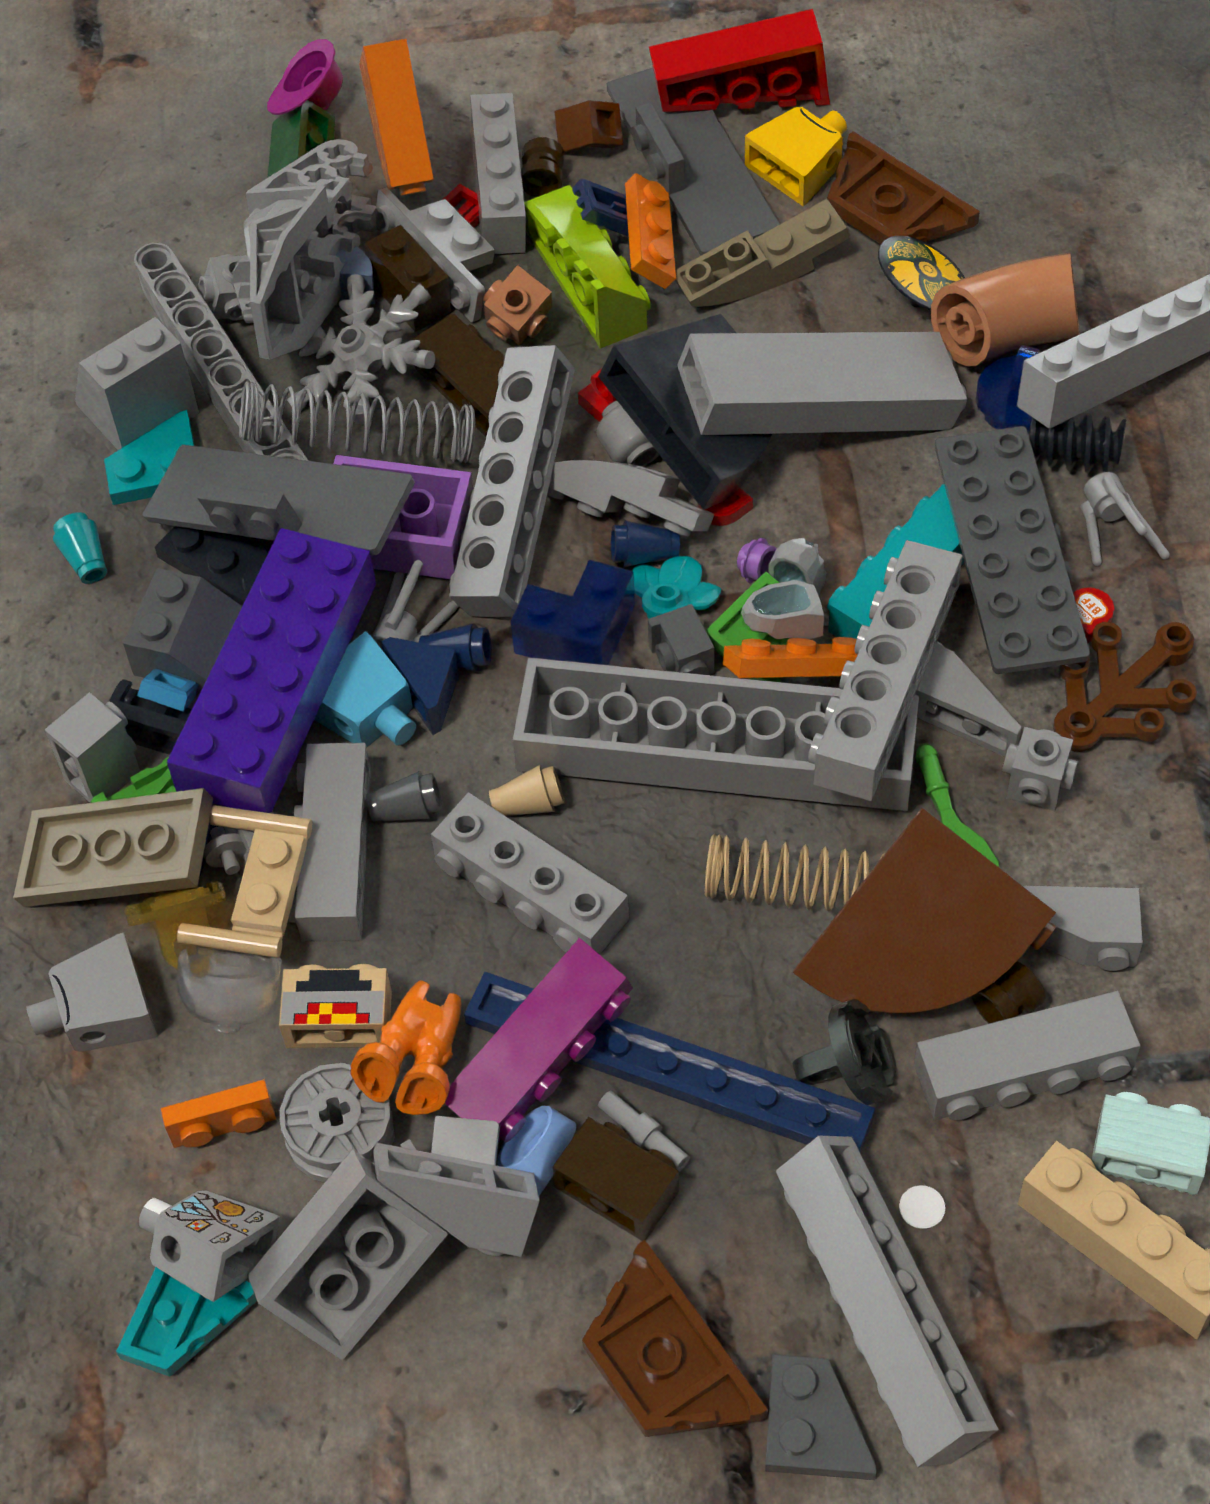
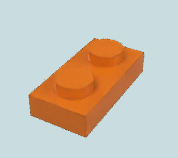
M264 1079L161 1108L164 1126L174 1148L180 1146H202L210 1142L213 1137L234 1131L238 1133L252 1132L261 1128L264 1123L276 1120L272 1100Z

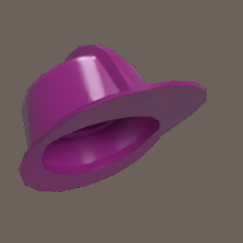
M317 39L308 43L296 53L267 102V110L272 115L288 113L301 106L307 100L324 110L328 109L343 84L341 69L334 60V44L327 39Z

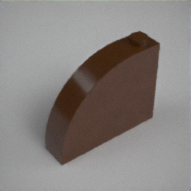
M921 808L792 972L816 990L835 1000L845 1002L856 999L872 1011L911 1013L938 1009L966 999L995 982L1014 965L1029 946L1039 950L1056 928V925L1050 921L1056 912L929 812Z

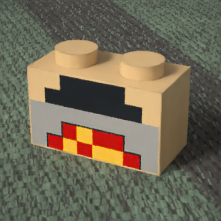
M357 964L349 969H326L319 965H304L299 969H283L279 1027L286 1048L364 1047L368 1043H380L382 1026L386 1025L391 1017L392 990L387 968H377L369 964Z

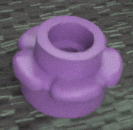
M764 538L752 540L750 543L745 544L737 557V567L741 572V576L747 582L752 583L765 572L769 573V563L777 548L769 545L768 541Z

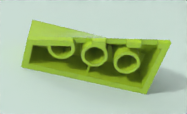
M567 185L524 202L526 233L601 349L646 331L647 311L651 309V303L645 288L642 285L636 286L632 280L631 271L623 256L617 257L613 251L606 229L604 227L598 228L596 224L582 219L581 212L584 209L578 207L576 202L578 196L574 195L571 185Z

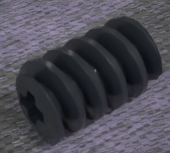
M1085 414L1079 426L1075 425L1074 417L1052 428L1046 427L1032 417L1029 440L1035 461L1037 463L1041 454L1045 453L1049 468H1053L1060 456H1064L1066 469L1072 471L1078 459H1082L1085 473L1090 474L1097 461L1101 462L1103 473L1111 472L1116 464L1119 465L1126 419L1120 422L1116 431H1112L1110 418L1104 416L1098 428H1094L1091 414Z

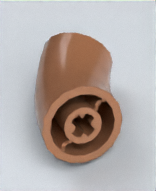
M1071 253L1046 256L1001 266L942 287L935 294L931 304V322L934 332H940L945 347L951 353L952 359L964 366H977L1008 353L1046 343L1068 340L1080 335Z

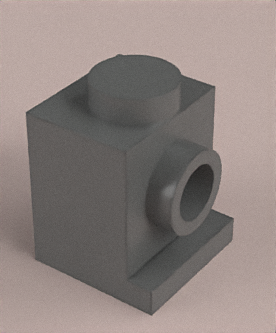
M692 604L648 619L649 648L652 653L656 652L659 663L664 671L671 670L672 672L714 675V646Z

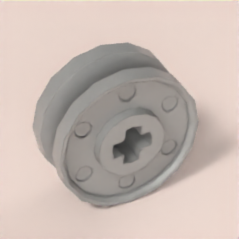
M350 1064L320 1065L302 1074L286 1091L279 1110L281 1132L285 1139L286 1149L296 1168L313 1180L326 1182L352 1149L375 1164L374 1148L376 1143L392 1145L395 1138L393 1114L389 1098L385 1102H375L368 1098L355 1084L350 1074ZM343 1120V1124L332 1126L333 1122Z

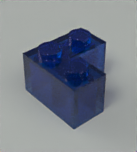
M589 560L573 596L527 584L511 619L514 653L529 658L609 665L635 606L634 572Z

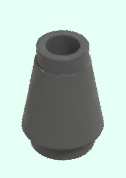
M418 771L366 795L369 814L373 822L382 820L431 819L432 813L442 811L440 789L433 773L422 775L421 771Z

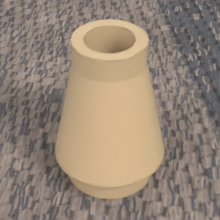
M538 765L506 784L489 790L492 808L504 816L554 812V806L565 803L554 766L542 769L541 765Z

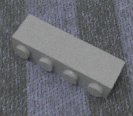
M513 94L470 95L471 138L481 236L495 249L494 254L525 253L526 215Z
M366 743L307 744L306 762L298 763L297 788L298 792H303V805H295L294 817L312 819L313 823L297 883V892L294 894L288 918L290 923L297 924L301 941L362 940L369 816L366 795L370 793L371 766Z
M1118 991L917 1042L914 1067L933 1120L949 1117L951 1120H962L973 1116L980 1108L1000 1104L1002 1107L1015 1106L1026 1101L1030 1095L1049 1090L1053 1094L1065 1093L1076 1088L1083 1081L1099 1077L1104 1081L1118 1079L1134 1068L1140 1043Z

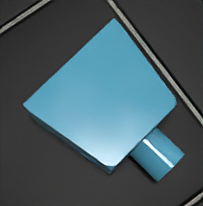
M366 631L348 645L314 720L351 743H366V747H368L384 734L394 744L402 745L412 737L416 730V723L407 716L413 707L409 685Z

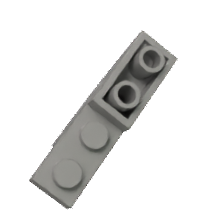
M570 460L554 462L547 495L563 500L565 495L579 501L577 508L588 514L603 517L604 512L621 513L622 508L644 518H649L650 514L653 513L666 519L664 523L665 528L685 536H690L691 531H708L714 517L713 513L675 497L674 495L680 480L661 471L633 464L609 461Z

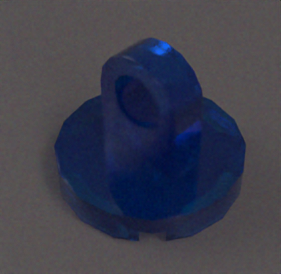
M1021 345L1017 355L998 359L988 365L978 378L975 403L978 410L980 408L981 412L985 415V420L992 427L1006 429L1023 426L1027 429L1029 435L1032 416L1017 407L1024 360L1039 354L1040 349Z

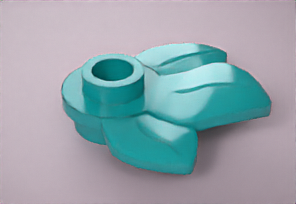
M690 556L670 558L663 563L661 569L639 564L634 567L630 577L631 590L642 598V608L648 619L690 604L693 605L695 610L707 609L717 602L722 588L714 584L701 582V564Z

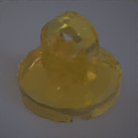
M219 880L206 883L207 888L205 889L203 886L193 889L184 888L144 899L142 903L128 904L124 909L128 925L136 926L153 922L161 954L165 962L173 969L181 972H196L209 963L214 948L201 947L200 953L195 959L185 962L176 956L174 943L177 939L178 928L181 923L210 927L205 907L227 900L223 882Z

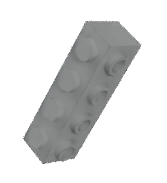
M469 792L431 833L434 859L444 872L453 877L462 876L471 882L477 892L486 900L492 903L500 901L512 909L517 919L531 929L541 928L553 936L555 943L565 952L580 937L600 955L629 920L627 894Z

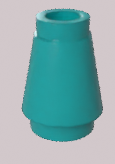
M82 512L71 513L60 518L53 526L55 533L53 542L80 577L81 582L91 584L104 578L107 574V569L95 521L89 519Z

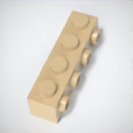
M1056 1141L1024 1178L1018 1205L1195 1339H1198L1210 1324V1249L1204 1250L1189 1239L1184 1229L1172 1218L1166 1215L1158 1216L1140 1202L1139 1196L1129 1186L1119 1181L1112 1182L1097 1171L1092 1160L1083 1152L1074 1148L1067 1149Z

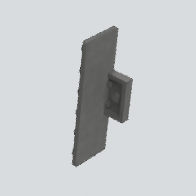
M653 68L607 82V92L613 103H619L620 115L632 134L637 150L641 151L644 155L653 178L658 180L666 191L669 192L670 203L700 256L747 230L754 239L780 225L712 110L663 112Z
M1021 426L937 438L935 440V451L993 672L995 674H1003L1088 661L1090 651L1072 591L1071 568L1069 562L1064 561L1062 556L1060 529L1057 523H1053L1027 429Z
M182 445L143 512V516L148 522L274 541L280 528L369 550L371 555H378L415 481L411 474Z

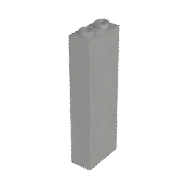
M940 332L689 334L677 364L701 435L951 430L967 402L966 389L960 383L953 366L951 353L946 349Z

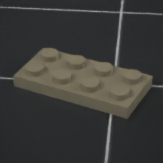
M204 788L32 810L13 898L23 907L197 887L213 797Z

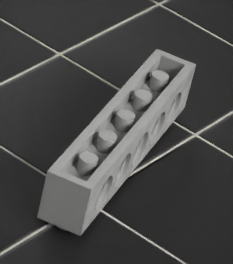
M556 345L507 348L503 367L499 370V385L494 406L489 412V428L486 441L479 454L480 466L475 487L469 497L470 509L465 530L460 536L459 556L455 572L450 578L449 597L470 617H520L575 372V367Z
M906 540L899 558H890L884 578V585H887L884 592L876 591L872 601L869 618L873 620L870 627L862 625L855 644V654H858L855 662L847 660L839 685V688L842 689L839 698L832 696L828 703L824 717V725L827 728L824 735L816 733L811 743L808 762L815 764V786L872 802L957 592L962 554Z

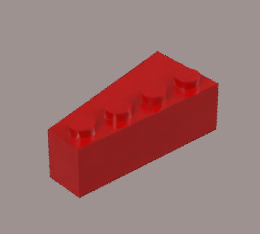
M813 9L649 46L655 82L663 112L716 110L719 104L724 103L738 105V109L754 108L755 102L778 101L779 107L796 106L797 100H814L815 105H830L823 42Z

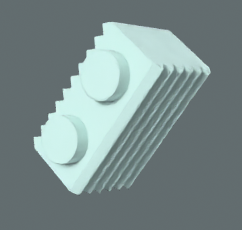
M1121 1092L1116 1096L1106 1094L1100 1113L1092 1162L1096 1170L1104 1175L1111 1174L1116 1178L1133 1179L1137 1183L1154 1184L1157 1187H1166L1169 1190L1176 1189L1180 1193L1187 1192L1190 1195H1195L1198 1193L1205 1175L1210 1145V1118L1201 1116V1112L1198 1109L1189 1105L1175 1104L1169 1108L1148 1104L1146 1098L1136 1093Z

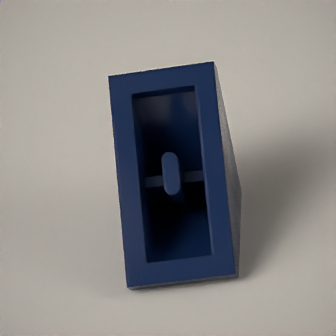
M393 637L383 640V652L409 685L414 709L431 734L435 735L442 730L459 678L455 649Z

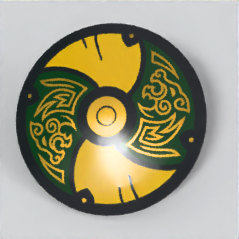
M893 236L884 240L879 247L878 260L882 271L891 284L909 299L913 307L922 306L931 310L934 296L942 287L965 278L961 270L950 258L937 248L919 239L908 236Z

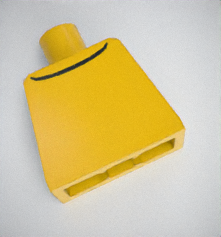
M795 107L745 135V166L801 206H804L838 168L840 159H842V134L847 130L846 121L840 113L834 110L819 119L805 108Z

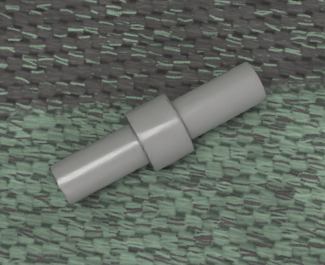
M613 1091L607 1092L601 1098L598 1107L626 1130L632 1143L644 1150L655 1149L662 1152L674 1162L679 1172L687 1165L690 1157L661 1133L662 1126L646 1112L639 1114Z

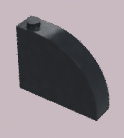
M722 314L616 344L613 346L598 375L703 510L723 502L743 486L772 434L701 435L677 364L689 334L736 333Z

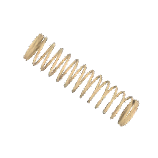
M715 834L711 836L705 876V896L707 899L709 897L712 899L716 897L724 863L725 896L731 901L736 894L744 863V894L747 902L751 903L757 892L764 862L765 902L771 905L777 893L784 862V900L787 907L790 908L796 897L804 862V903L808 910L812 908L816 898L823 863L825 909L830 912L834 906L843 863L844 905L849 900V856L846 848L840 855L830 902L829 852L826 846L821 850L809 901V849L806 844L801 849L794 885L789 899V846L787 842L781 848L776 876L769 897V842L765 840L762 844L751 894H749V840L747 837L743 840L736 876L730 893L729 837L726 835L722 843L720 834L718 836ZM866 851L861 854L852 895L859 887L863 864L864 880L869 874V858Z

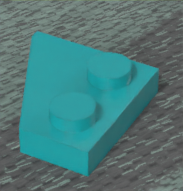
M187 410L180 411L104 459L109 494L113 505L152 498L180 446H195Z
M155 1267L116 1350L118 1357L121 1360L160 1374L172 1376L257 1302L251 1283L244 1281L213 1302Z

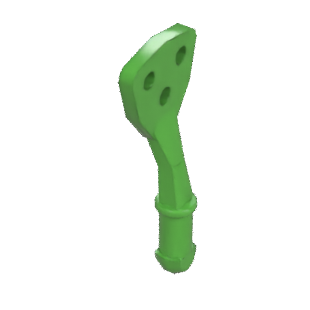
M928 743L921 744L916 750V763L920 765L927 786L926 794L931 797L940 816L941 823L999 867V861L984 838L963 824L952 809L948 792L950 786L945 781L938 760L939 754L937 750Z

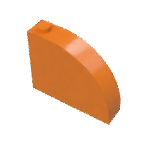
M407 39L363 46L359 66L387 187L389 190L399 188L400 196L426 191L425 183L432 182L434 178Z

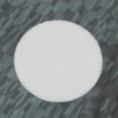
M920 1185L908 1189L902 1195L899 1209L903 1219L908 1224L916 1228L927 1229L937 1225L942 1220L945 1214V1202L938 1191L931 1187Z

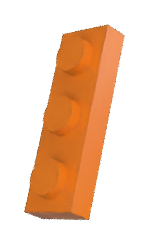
M635 173L625 183L631 270L666 289L676 279L669 192L660 183L649 181Z
M837 637L832 639V644H816L815 641L806 638H790L787 640V645H771L769 641L762 639H744L741 645L724 646L723 665L738 678L841 676L847 660L853 662L856 660L858 655L855 654L857 639Z

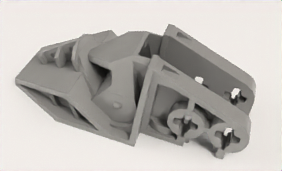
M336 139L322 143L246 192L250 214L244 221L248 259H239L233 270L232 285L236 292L244 321L246 323H254L260 358L270 360L301 349L307 344L342 297L339 273L345 263H342L340 258L336 256L339 249H343L351 253L355 246L359 248L360 237L356 233L361 230L374 233L377 229L376 216L379 214L378 206L371 205V198L351 195L353 185L352 181L347 177L359 176L367 178L373 170L372 162L368 160V154L358 153L356 144L351 141Z

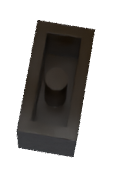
M402 225L364 242L365 255L372 264L374 287L390 305L397 295H402L404 301L418 284H421L430 294V299L412 310L418 312V317L406 322L414 332L451 314L449 276Z
M590 1117L586 1119L552 1167L556 1189L641 1241L649 1237L679 1193V1171L669 1157L655 1149H650L648 1152L632 1143L629 1135L617 1125L610 1122H605L602 1125Z

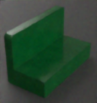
M309 100L296 109L279 116L272 124L268 177L320 144L334 140L335 116Z

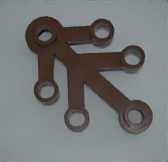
M1101 622L1095 626L1091 645L1097 652L1100 694L1087 705L1084 680L1088 675L1090 659L1086 662L1075 663L1082 667L1079 670L1069 668L1068 664L1060 665L1059 674L1065 680L1067 707L1057 713L1053 730L1062 737L1073 739L1071 751L1082 752L1088 750L1101 737H1137L1146 742L1155 741L1162 734L1165 719L1162 713L1154 708H1169L1172 711L1183 713L1193 707L1197 690L1194 684L1188 680H1173L1167 688H1138L1164 664L1178 666L1189 660L1194 645V636L1186 625L1179 622H1171L1162 626L1156 633L1153 647L1120 676L1117 650L1120 647L1122 631L1118 625L1112 622ZM1102 635H1107L1112 637L1114 640L1107 642L1103 641L1099 637ZM1169 638L1178 639V640H1180V642H1174V641L1170 640ZM1181 692L1186 694L1188 698L1179 699L1173 694ZM1115 708H1143L1137 712L1135 718L1106 717ZM1150 721L1154 723L1156 727L1146 728L1141 724V722ZM1071 723H1080L1085 725L1086 727L1077 728L1073 726Z

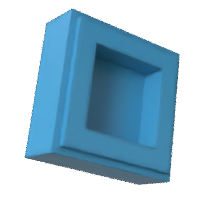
M153 669L141 681L137 696L184 711L194 700L199 684L159 669Z

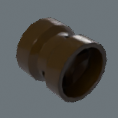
M537 137L525 143L522 150L523 167L521 169L524 192L530 196L539 197L560 189L563 179L561 168L564 165V149L561 144L547 137Z
M1016 961L995 983L972 995V999L979 1014L990 1024L1018 1017L1023 1012L1036 1010L1045 1003L1046 995L1034 973L1028 967Z

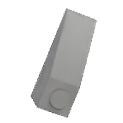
M936 641L915 693V696H919L917 718L1006 757L1010 743L1019 745L1022 727L955 652L945 648Z
M1023 886L1056 912L1050 920L1056 925V928L1042 947L1084 966H1099L1101 969L1108 971L1136 967L1143 944L1139 888Z
M376 1143L374 1162L377 1181L466 1246L476 1248L482 1253L491 1256L508 1254L522 1257L539 1204L534 1173Z

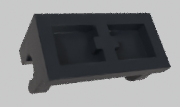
M122 679L108 702L116 705L128 721V724L125 726L127 734L136 745L170 755L192 709L186 708L184 711H180L137 696L139 690L131 688L132 682Z

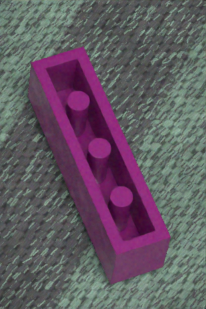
M579 937L451 1083L445 1104L460 1118L497 1122L500 1126L498 1143L501 1140L505 1143L510 1141L524 1126L526 1117L523 1114L536 1099L543 1102L556 1090L562 1079L558 1074L571 1059L575 1062L581 1060L593 1047L596 1041V1037L593 1034L606 1019L610 1022L614 1021L627 1008L631 1001V997L628 994L633 989L627 977Z

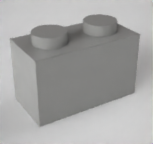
M90 692L44 729L65 781L89 802L101 792L104 793L106 798L115 794L131 780V776L140 772L134 755L137 746L125 729V726L128 724L126 717L112 702H107L104 705Z

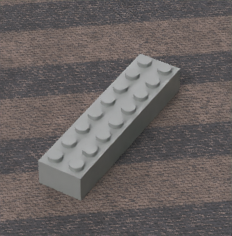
M528 658L513 735L516 771L527 772L538 765H541L542 769L554 766L557 775L907 811L919 696H914L871 802L814 785L815 764L808 762L809 750L815 734L824 735L827 728L824 725V717L828 703L832 696L840 697L842 692L840 688Z

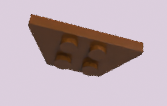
M852 131L849 134L844 157L840 159L836 171V180L832 182L827 199L841 219L880 244L893 236H908L926 242L975 227L979 223V210L856 132Z
M646 1240L640 1242L635 1248L633 1259L619 1282L616 1281L608 1294L606 1305L601 1314L594 1318L584 1335L582 1344L645 1437L758 1422L768 1417L767 1407Z

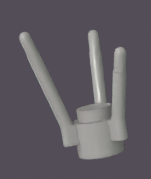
M1104 472L1098 474L1085 484L1084 494L1088 501L1081 504L1080 509L1086 519L1093 565L1099 566L1102 563L1097 517H1101L1104 521H1115L1125 515L1138 534L1145 536L1162 559L1169 558V552L1134 506L1129 494L1126 493L1119 477L1115 473Z
M416 560L413 563L404 584L405 573L396 572L379 623L372 633V638L382 650V641L389 637L419 642L420 636L434 633L459 607L452 600L417 633L415 628L417 620L410 613L404 611L423 566L420 560Z

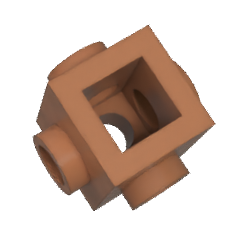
M518 265L503 282L500 279L495 281L483 299L485 301L486 325L490 331L500 339L506 341L510 338L518 345L527 336L534 338L542 330L548 320L546 314L553 307L552 291Z

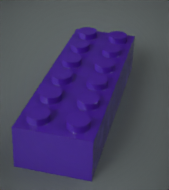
M280 528L167 760L176 792L204 788L213 797L214 804L265 813L272 812L375 588L376 581L369 550Z

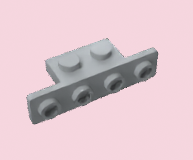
M387 187L378 190L376 206H378L379 214L376 216L379 230L387 232L402 225L449 276L450 301L452 305L460 310L470 322L479 320L485 288L469 271L493 263L495 249L446 199L410 211Z

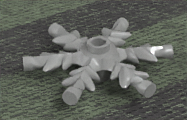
M357 274L349 276L347 278L349 300L340 301L339 306L348 314L341 317V321L350 326L343 328L338 337H336L332 327L329 328L326 334L321 326H319L307 344L301 348L299 352L300 357L317 353L316 358L319 359L332 352L335 357L329 365L316 366L319 373L305 376L300 380V384L305 387L295 392L297 408L301 394L306 388L312 391L313 397H315L317 402L320 394L327 390L330 384L336 388L339 374L348 371L352 375L345 382L343 389H350L347 393L350 406L354 404L356 397L361 393L366 397L368 410L370 411L369 398H376L379 395L378 390L370 382L378 379L373 374L382 365L388 370L392 362L395 368L402 374L407 371V364L431 369L435 363V354L428 350H415L419 347L420 340H411L401 344L402 338H398L388 344L383 342L386 333L402 330L398 324L414 320L418 317V312L412 310L431 298L425 288L418 284L404 301L402 295H397L388 313L382 309L379 322L369 326L366 322L371 317L374 308L368 307L373 299L374 291H367L363 294L365 288L364 278ZM308 392L304 399L302 409L306 407V404L309 401ZM290 396V397L287 399V401H288V402L290 403V405L292 406V401H291V396ZM361 398L356 409L354 422L363 425L365 424Z

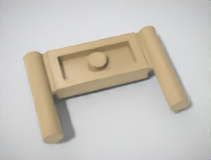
M213 805L210 814V825L254 831L231 918L233 928L232 930L181 923L178 928L177 942L180 944L279 958L282 951V939L297 887L307 841L312 832V819Z

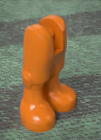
M422 980L411 987L400 1002L391 1020L382 1026L380 1043H368L358 1050L351 1063L350 1072L357 1087L368 1098L375 1102H385L395 1087L404 1058L412 1055L414 1063L405 1074L395 1101L397 1109L402 1113L410 1115L429 1114L437 1111L444 1105L448 1097L450 1085L448 1075L443 1068L453 1056L452 1043L458 1027L462 1006L461 997L455 993H449L442 1006L428 1002L426 996L430 984Z

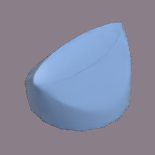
M540 1106L527 1114L524 1126L510 1141L503 1143L497 1159V1166L534 1173L538 1196L553 1176L552 1167L571 1142L576 1130V1123L550 1106Z

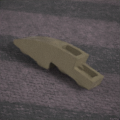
M825 199L754 239L748 230L676 269L675 281L692 307L711 306L748 298L788 283L814 270L812 259L849 239L848 228L829 200Z

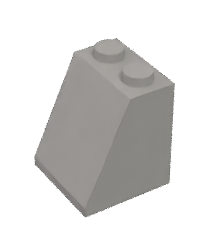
M156 317L79 362L75 394L76 405L117 450H120L180 411L187 410L189 419L199 413L182 345Z

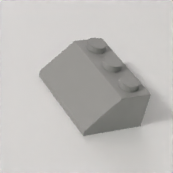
M352 1149L251 1270L248 1278L258 1304L343 1361L444 1240L448 1232L377 1181L375 1165Z

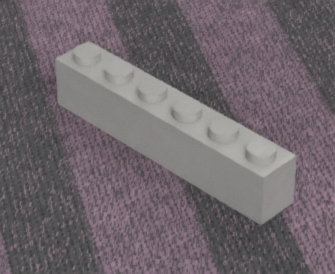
M1210 274L1024 360L1017 407L1046 427L1052 428L1209 352Z
M817 1136L776 1170L777 1176L784 1188L785 1199L795 1211L807 1236L809 1249L817 1257L830 1284V1292L834 1300L840 1305L851 1327L854 1342L859 1351L864 1355L876 1379L878 1392L882 1400L889 1406L901 1431L902 1441L906 1450L914 1458L917 1467L951 1464L999 1429L853 1138Z

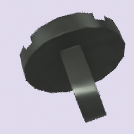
M852 999L832 1006L828 1015V1031L831 1045L805 1054L793 1061L792 1064L797 1081L811 1085L843 1076L852 1093L859 1101L866 1105L891 1098L893 1090L887 1087V1085L894 1083L895 1070L892 1055L882 1029L879 1028L878 1024L870 1026L864 1017L871 1014L866 1005L856 999Z

